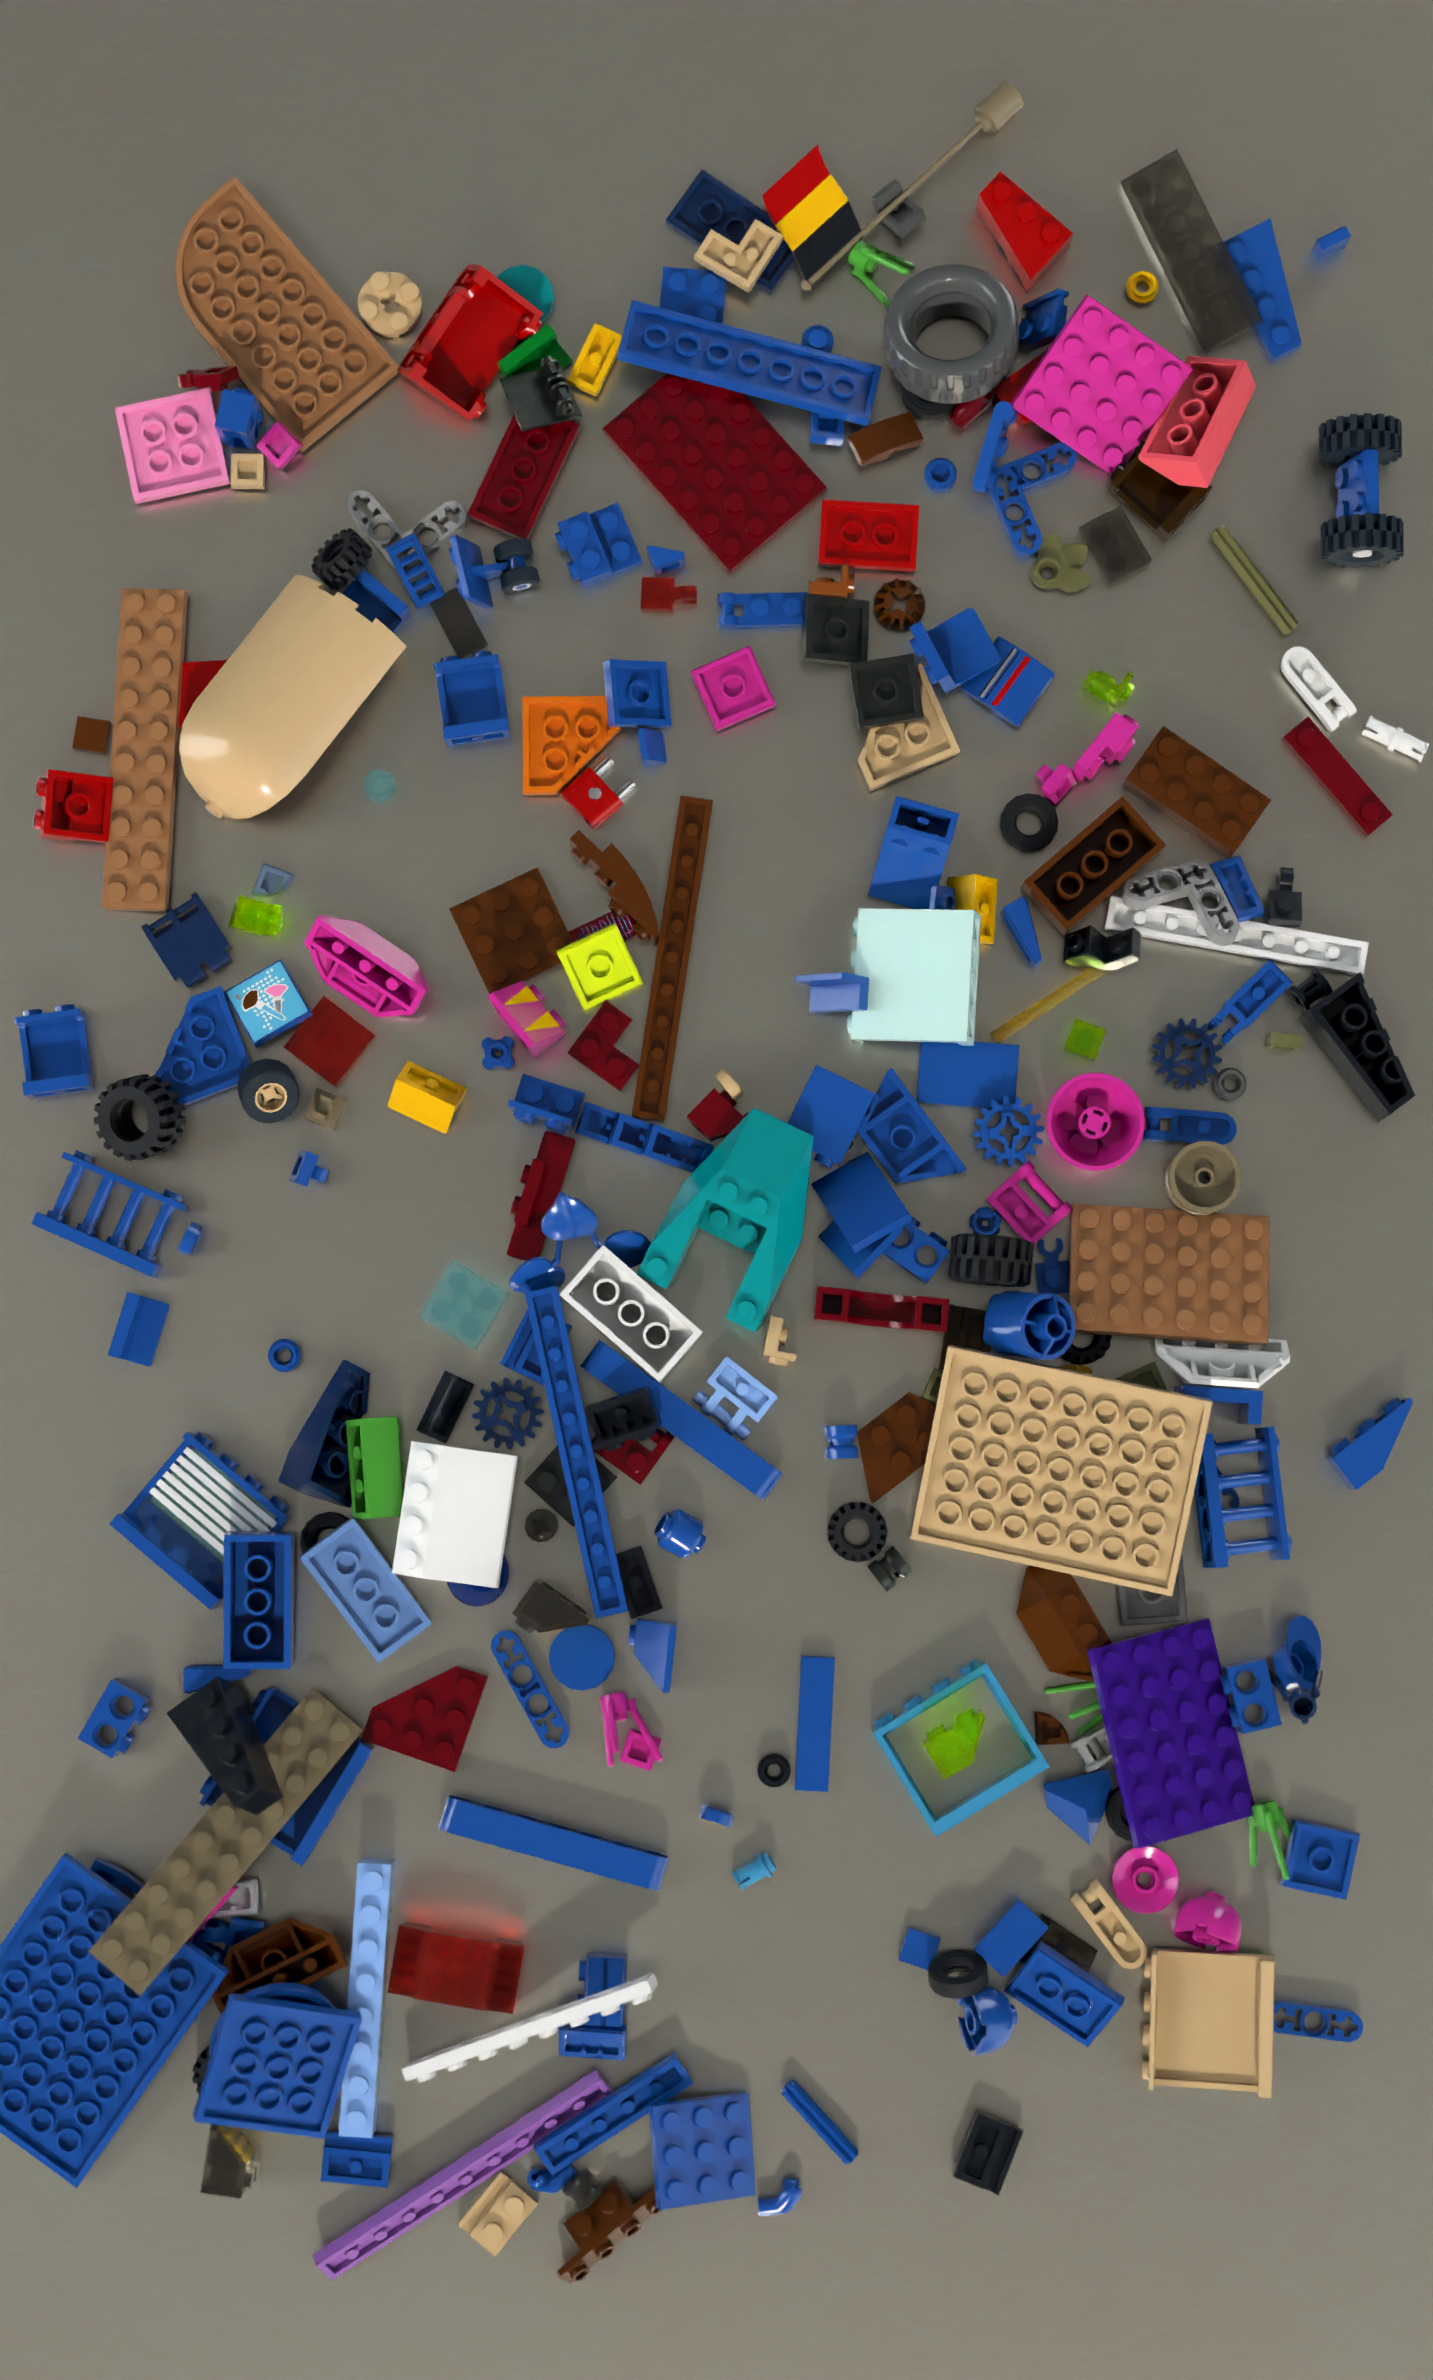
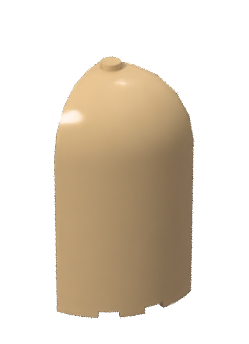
M297 574L293 577L194 701L182 724L179 753L184 774L198 795L207 803L205 808L218 818L222 816L233 819L251 818L270 809L287 796L306 776L407 647L377 618L370 622L356 610L359 607L357 603L340 592H337L335 596L327 593L323 589L324 585L317 580Z

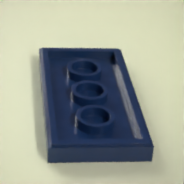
M701 169L666 219V225L699 247L711 229L739 245L755 219L777 231L766 211L703 169ZM784 240L755 283V285L770 295L795 262V257Z

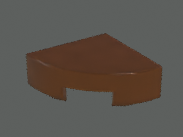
M1033 1711L1036 1745L1070 1743L1067 1731L1055 1717L1045 1712Z

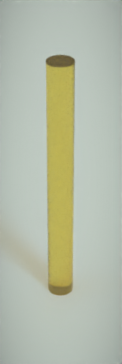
M1094 968L1085 970L991 1032V1038L995 1043H1000L1105 974V970Z

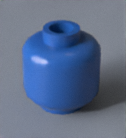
M680 1509L673 1510L671 1513L665 1512L658 1521L654 1531L659 1547L679 1558H686L692 1552L697 1554L706 1540V1536L703 1535L702 1521Z

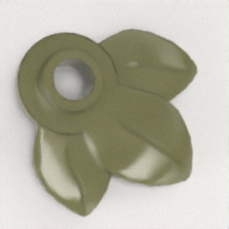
M1056 532L1047 535L1042 539L1041 547L1038 550V560L1034 563L1031 570L1033 582L1042 589L1057 587L1067 593L1077 592L1086 588L1092 579L1080 569L1086 560L1088 546L1078 543L1062 546V542ZM1049 569L1052 571L1053 577L1046 579L1042 576L1041 571Z

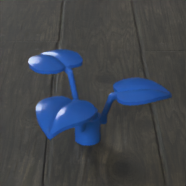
M560 1192L541 1223L543 1233L547 1237L557 1240L554 1259L550 1262L545 1257H535L525 1261L511 1276L509 1287L515 1292L524 1294L525 1292L552 1286H558L559 1288L564 1283L565 1272L562 1268L557 1267V1265L560 1263L563 1240L569 1238L576 1239L579 1236L590 1235L598 1249L604 1245L629 1268L642 1263L651 1242L643 1234L632 1230L615 1232L606 1238L605 1243L601 1242L594 1232L598 1225L596 1214L582 1203L581 1200Z

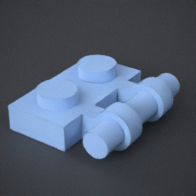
M726 1356L706 1381L716 1389L714 1394L709 1397L699 1390L692 1401L702 1408L700 1411L707 1417L711 1415L725 1426L724 1430L730 1435L734 1433L744 1441L752 1431L741 1423L744 1418L749 1415L758 1423L778 1396ZM723 1397H726L740 1408L734 1416L719 1405Z

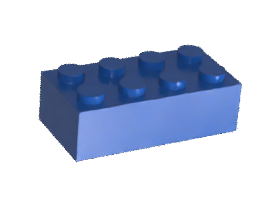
M228 1531L224 1535L223 1669H291L294 1665L295 1531Z

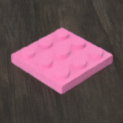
M209 388L115 408L133 498L136 504L231 484L222 440L214 427L217 416L212 392H209Z

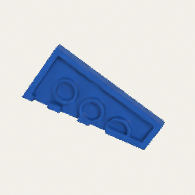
M1271 219L1214 246L1212 253L1271 363L1300 349L1302 342Z

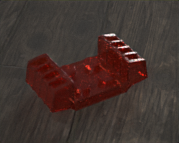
M405 1922L398 1927L387 1992L418 2000L482 2011L513 2014L525 1946L519 1941L504 1938L491 1941L429 1930L428 1925Z

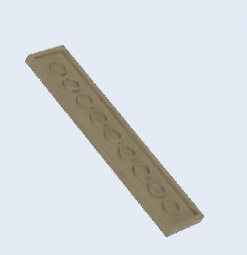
M312 1688L263 1745L283 1798L260 1814L255 1815L234 1807L223 1793L88 1952L141 1996L364 1730Z

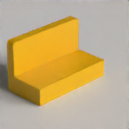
M978 874L948 877L946 887L955 890L954 910H975L981 915L980 944H994L998 879Z
M408 1061L395 1080L388 1107L433 1129L446 1133L456 1109L465 1096L467 1088Z

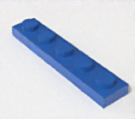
M674 2052L534 2143V2150L553 2176L648 2114L649 2104L666 2102L694 2084L692 2077Z

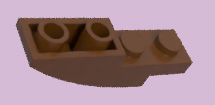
M578 830L570 838V848L572 849L570 853L573 858L582 866L587 863L595 871L594 877L605 888L612 887L607 892L608 908L619 919H622L628 913L636 921L631 927L636 936L644 942L648 939L655 945L659 940L656 915L647 891L633 867L612 843L602 852Z

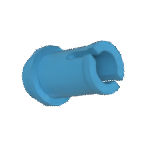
M758 1853L756 1859L732 1871V1875L736 1883H740L738 1886L742 1891L766 1876L769 1878L773 1876L772 1873L777 1868L768 1853L763 1855Z

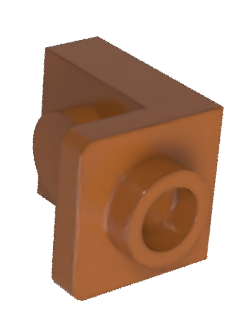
M842 564L841 582H835L833 578L829 577L816 578L815 581H809L808 594L847 598L848 594H854V574H848V564Z

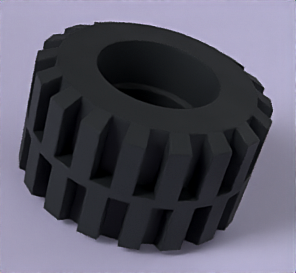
M148 1074L125 1078L106 1087L107 1091L101 1092L98 1097L101 1103L95 1104L94 1111L98 1112V1117L93 1118L94 1125H98L100 1131L96 1132L98 1138L103 1137L105 1140L103 1146L107 1150L113 1148V1155L118 1158L124 1156L125 1160L128 1161L150 1158L167 1152L169 1148L174 1147L178 1143L176 1138L182 1137L184 1132L180 1125L186 1124V1117L181 1115V1111L185 1110L184 1103L179 1104L177 1100L180 1097L178 1091H171L172 1084L168 1081L161 1082V1077L156 1075L149 1076ZM135 1101L144 1108L147 1114L148 1127L146 1133L141 1132L133 1122L132 1106Z
M986 1234L955 1235L951 1237L948 1277L956 1282L1025 1287L1031 1284L1034 1244L1026 1239Z

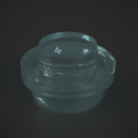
M375 770L370 772L364 779L363 790L371 801L383 803L393 797L396 791V783L393 776L387 771Z

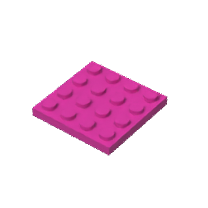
M1086 293L1010 404L1019 413L1111 475L1120 464L1125 466L1135 452V448L1140 445L1193 368Z

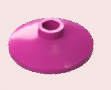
M1152 1846L1132 1848L1122 1854L1117 1860L1112 1872V1886L1115 1895L1125 1907L1137 1913L1151 1914L1161 1911L1173 1901L1179 1887V1873L1174 1861L1164 1851ZM1142 1872H1147L1150 1875V1880L1146 1884H1140L1138 1881V1876Z

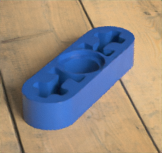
M1283 2000L1274 2001V2014L1279 2012V2008H1283V2012L1286 2015L1296 2016L1295 2010H1300L1297 2015L1298 2028H1294L1295 2022L1293 2020H1282L1281 2025H1277V2021L1274 2019V2032L1341 2042H1353L1363 2032L1362 2020L1352 2010ZM1310 2012H1318L1322 2016V2025L1317 2030H1308L1304 2025V2019ZM1328 2014H1333L1331 2019L1334 2022L1340 2023L1345 2022L1346 2017H1349V2020L1355 2024L1354 2029L1350 2028L1347 2034H1344L1340 2027L1330 2026ZM1329 2026L1331 2028V2033H1327Z

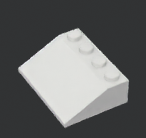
M411 1441L392 1574L499 1588L518 1456Z

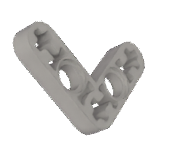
M357 490L349 496L347 501V508L353 520L395 571L396 569L385 547L412 533L415 534L418 540L419 533L423 529L429 528L436 532L435 541L427 545L419 541L426 557H428L448 542L451 536L461 532L466 527L468 521L466 510L461 503L447 501L403 534L370 492ZM358 500H361L363 503L369 501L367 506L370 513L374 516L370 521L362 510L355 511ZM451 510L452 513L459 511V521L457 523H454L452 520L448 521L443 525L446 532L441 534L438 525L434 521L438 519L441 525L448 519L446 515L448 511ZM380 523L388 524L391 527V533L385 539H378L373 535L374 527ZM415 549L410 550L407 555L415 552ZM420 559L403 566L404 571L418 565L421 562Z
M1198 859L1148 872L1128 879L1124 885L1121 896L1122 901L1127 907L1134 910H1142L1188 896L1207 936L1216 945L1226 946L1233 943L1239 931V921L1212 868L1205 861ZM1197 876H1203L1201 880L1197 878ZM1162 879H1168L1175 884L1176 888L1165 890L1160 887L1158 882ZM1137 893H1143V896L1139 897ZM1204 897L1214 898L1219 906L1208 908L1202 903L1201 899ZM1219 923L1221 924L1223 929L1229 928V932L1226 933L1223 929L1218 930L1217 928Z

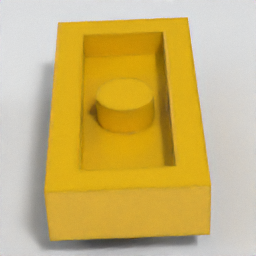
M594 323L567 379L568 384L597 397L618 354L622 335Z

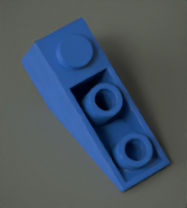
M1398 1397L1394 1398L1382 1408L1385 1412L1376 1420L1372 1417L1368 1418L1356 1428L1359 1432L1350 1440L1344 1437L1330 1448L1333 1453L1326 1459L1350 1490L1359 1489L1383 1470L1413 1404L1411 1398H1403L1402 1400Z

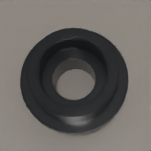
M772 1753L760 1760L757 1772L759 1779L766 1786L779 1787L789 1779L791 1768L784 1756ZM771 1764H777L781 1770L777 1776H771L768 1773L767 1769Z

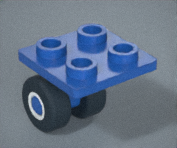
M458 535L450 537L452 547L449 548V554L452 563L457 567L459 576L456 579V585L459 594L465 600L485 609L493 608L487 580L499 576L502 590L507 593L526 591L540 583L537 568L526 565V560L533 556V548L529 539L515 538L497 544L493 549L497 563L484 565L478 545Z

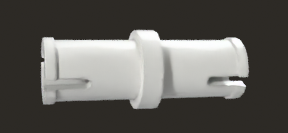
M1370 716L1361 734L1388 746L1387 750L1391 752L1395 749L1417 759L1419 762L1422 761L1430 745L1429 742H1424L1403 732L1404 728L1398 726L1396 729L1374 719L1372 716Z

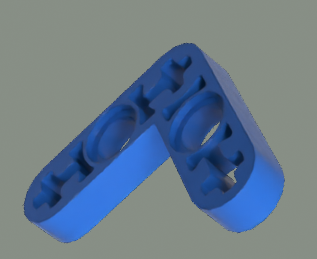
M1063 442L996 468L999 470V476L1003 480L1009 479L1007 492L1012 497L1000 502L1005 497L1001 486L989 489L988 492L1014 552L1020 557H1033L1038 553L1042 543L1041 532L1023 492L1062 477L1072 471L1077 459L1076 451ZM1058 452L1062 456H1069L1066 466H1063L1061 462L1051 464L1049 469L1051 472L1047 473V466L1043 460L1044 457H1046V462L1050 463L1056 459ZM1034 463L1038 465L1041 470L1040 476L1036 479L1027 478L1023 474V467L1026 464ZM1013 504L1019 505L1023 509V517L1019 520L1009 519L1005 512L1008 506ZM1026 522L1029 523L1024 528L1027 538L1035 539L1030 549L1026 545L1020 546L1019 544L1022 540L1020 527Z

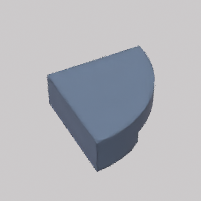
M263 863L252 894L260 897L277 895L289 887L295 875Z

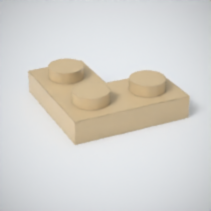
M755 219L740 244L737 245L711 229L695 253L694 261L749 293L783 241V235Z

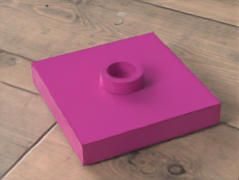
M750 646L690 671L716 732L776 707V703Z

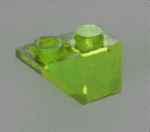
M972 1707L955 1716L957 1722L946 1728L943 1724H940L925 1733L927 1739L923 1740L922 1743L943 1780L973 1764L986 1719L981 1709L975 1712Z

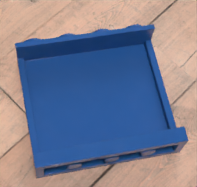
M274 1685L269 1687L267 1691L262 1689L252 1704V1707L256 1708L252 1717L263 1745L300 1703L299 1700ZM358 1737L270 1843L291 1855L292 1861L303 1866L375 1747ZM211 1775L207 1778L199 1792L204 1795L199 1804L202 1806L208 1804L212 1807L224 1793Z

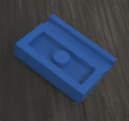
M1058 288L1023 304L1022 310H1026V317L1022 318L1019 324L1018 350L1030 353L1053 343L1066 324L1067 306L1064 305V298L1069 297L1068 291Z
M527 1309L500 1364L544 1385L529 1311ZM566 1323V1327H567V1331H568V1335H569V1333H570V1331H571V1329H572L573 1326H571V1325H569V1324Z
M327 2129L320 2181L388 2187L394 2136L374 2134L372 2138L338 2136L339 2130Z

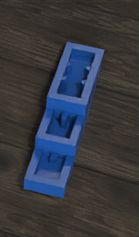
M589 1102L584 1103L574 1132L575 1134L691 1173L712 1153L714 1148L712 1144Z

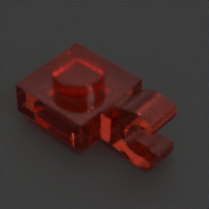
M642 577L641 612L674 613V603L697 604L696 586L675 587L674 578Z

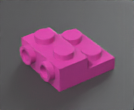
M1115 713L1076 762L1072 773L1077 783L1080 784L1085 777L1091 780L1101 768L1103 762L1110 767L1115 760L1121 763L1137 741L1133 736L1140 727L1132 717L1126 714L1121 716L1119 713Z

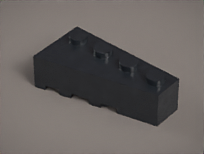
M1359 972L1299 1018L1379 1122L1412 1099L1415 1094L1398 1056L1395 1057L1389 1043L1391 1039L1386 1028L1383 1029L1376 1014L1377 1008L1372 997L1369 998L1364 987L1365 981L1361 972Z
M216 1677L166 1713L234 1807L258 1815L283 1798L240 1686Z

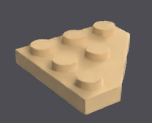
M922 663L915 666L924 719L870 728L857 762L870 791L960 754L958 744Z

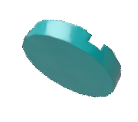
M525 265L513 266L501 272L497 278L542 311L543 315L539 320L542 322L541 325L545 323L552 313L554 305L552 284L546 275L535 267Z

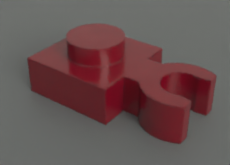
M237 366L210 367L205 370L193 369L186 371L187 374L177 375L180 388L208 387L209 392L228 389V383L239 379Z

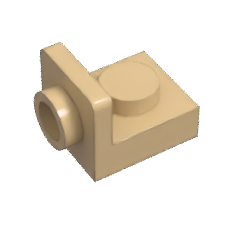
M770 1316L762 1356L769 1357L768 1363L787 1367L788 1361L795 1362L797 1357L796 1354L778 1351L779 1345L785 1346L788 1326H782L784 1318Z

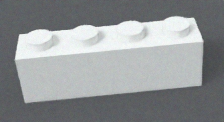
M604 1245L600 1247L559 1294L659 1383L703 1333Z

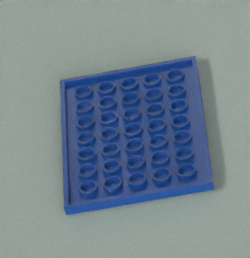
M66 1852L57 1862L0 1945V2132L77 2188L230 1970L190 1941H187L145 1992L139 1996L88 1952L132 1899Z

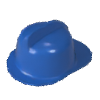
M1299 1615L1293 1618L1289 1624L1286 1643L1274 1653L1273 1667L1277 1678L1286 1689L1303 1687L1310 1690L1316 1671L1320 1669L1321 1640L1314 1623L1309 1618Z

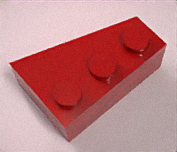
M1001 171L979 194L976 209L996 243L1000 244L1007 256L1008 263L1016 271L1023 283V288L1028 294L1068 250L1073 233Z

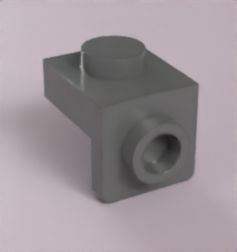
M897 180L891 181L872 196L871 200L877 215L903 192L901 184ZM906 197L881 222L900 238H903L926 220L923 209Z

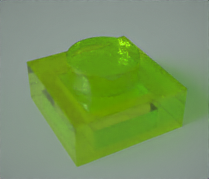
M1075 1018L1063 1050L1095 1061L1106 1029Z

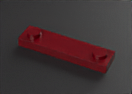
M1309 716L1281 739L1365 837L1369 836L1393 815Z

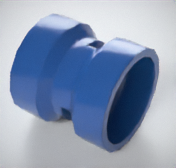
M857 1425L824 1426L825 1437L830 1442V1446L825 1449L826 1459L858 1458V1447L853 1445L854 1438L857 1436Z

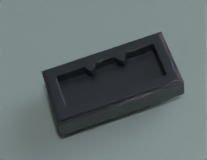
M445 1370L416 1430L446 1444L474 1384Z

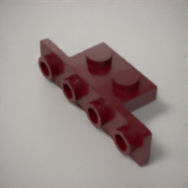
M545 1131L536 1159L533 1158L531 1165L525 1164L520 1183L525 1184L521 1197L515 1196L510 1212L511 1215L515 1216L514 1222L516 1224L507 1250L508 1256L523 1261L541 1256L547 1237L542 1231L541 1223L545 1214L553 1206L558 1194L561 1192L575 1147V1139Z

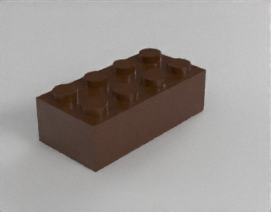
M1165 726L1158 732L1122 785L1130 793L1227 859L1231 858L1271 801L1270 798Z
M1122 796L1023 882L1021 889L1064 937L1122 887L1128 879L1132 878L1159 855L1166 844Z

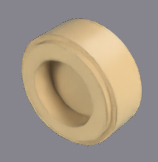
M726 1069L715 1075L721 1086L735 1101L744 1095L742 1088Z

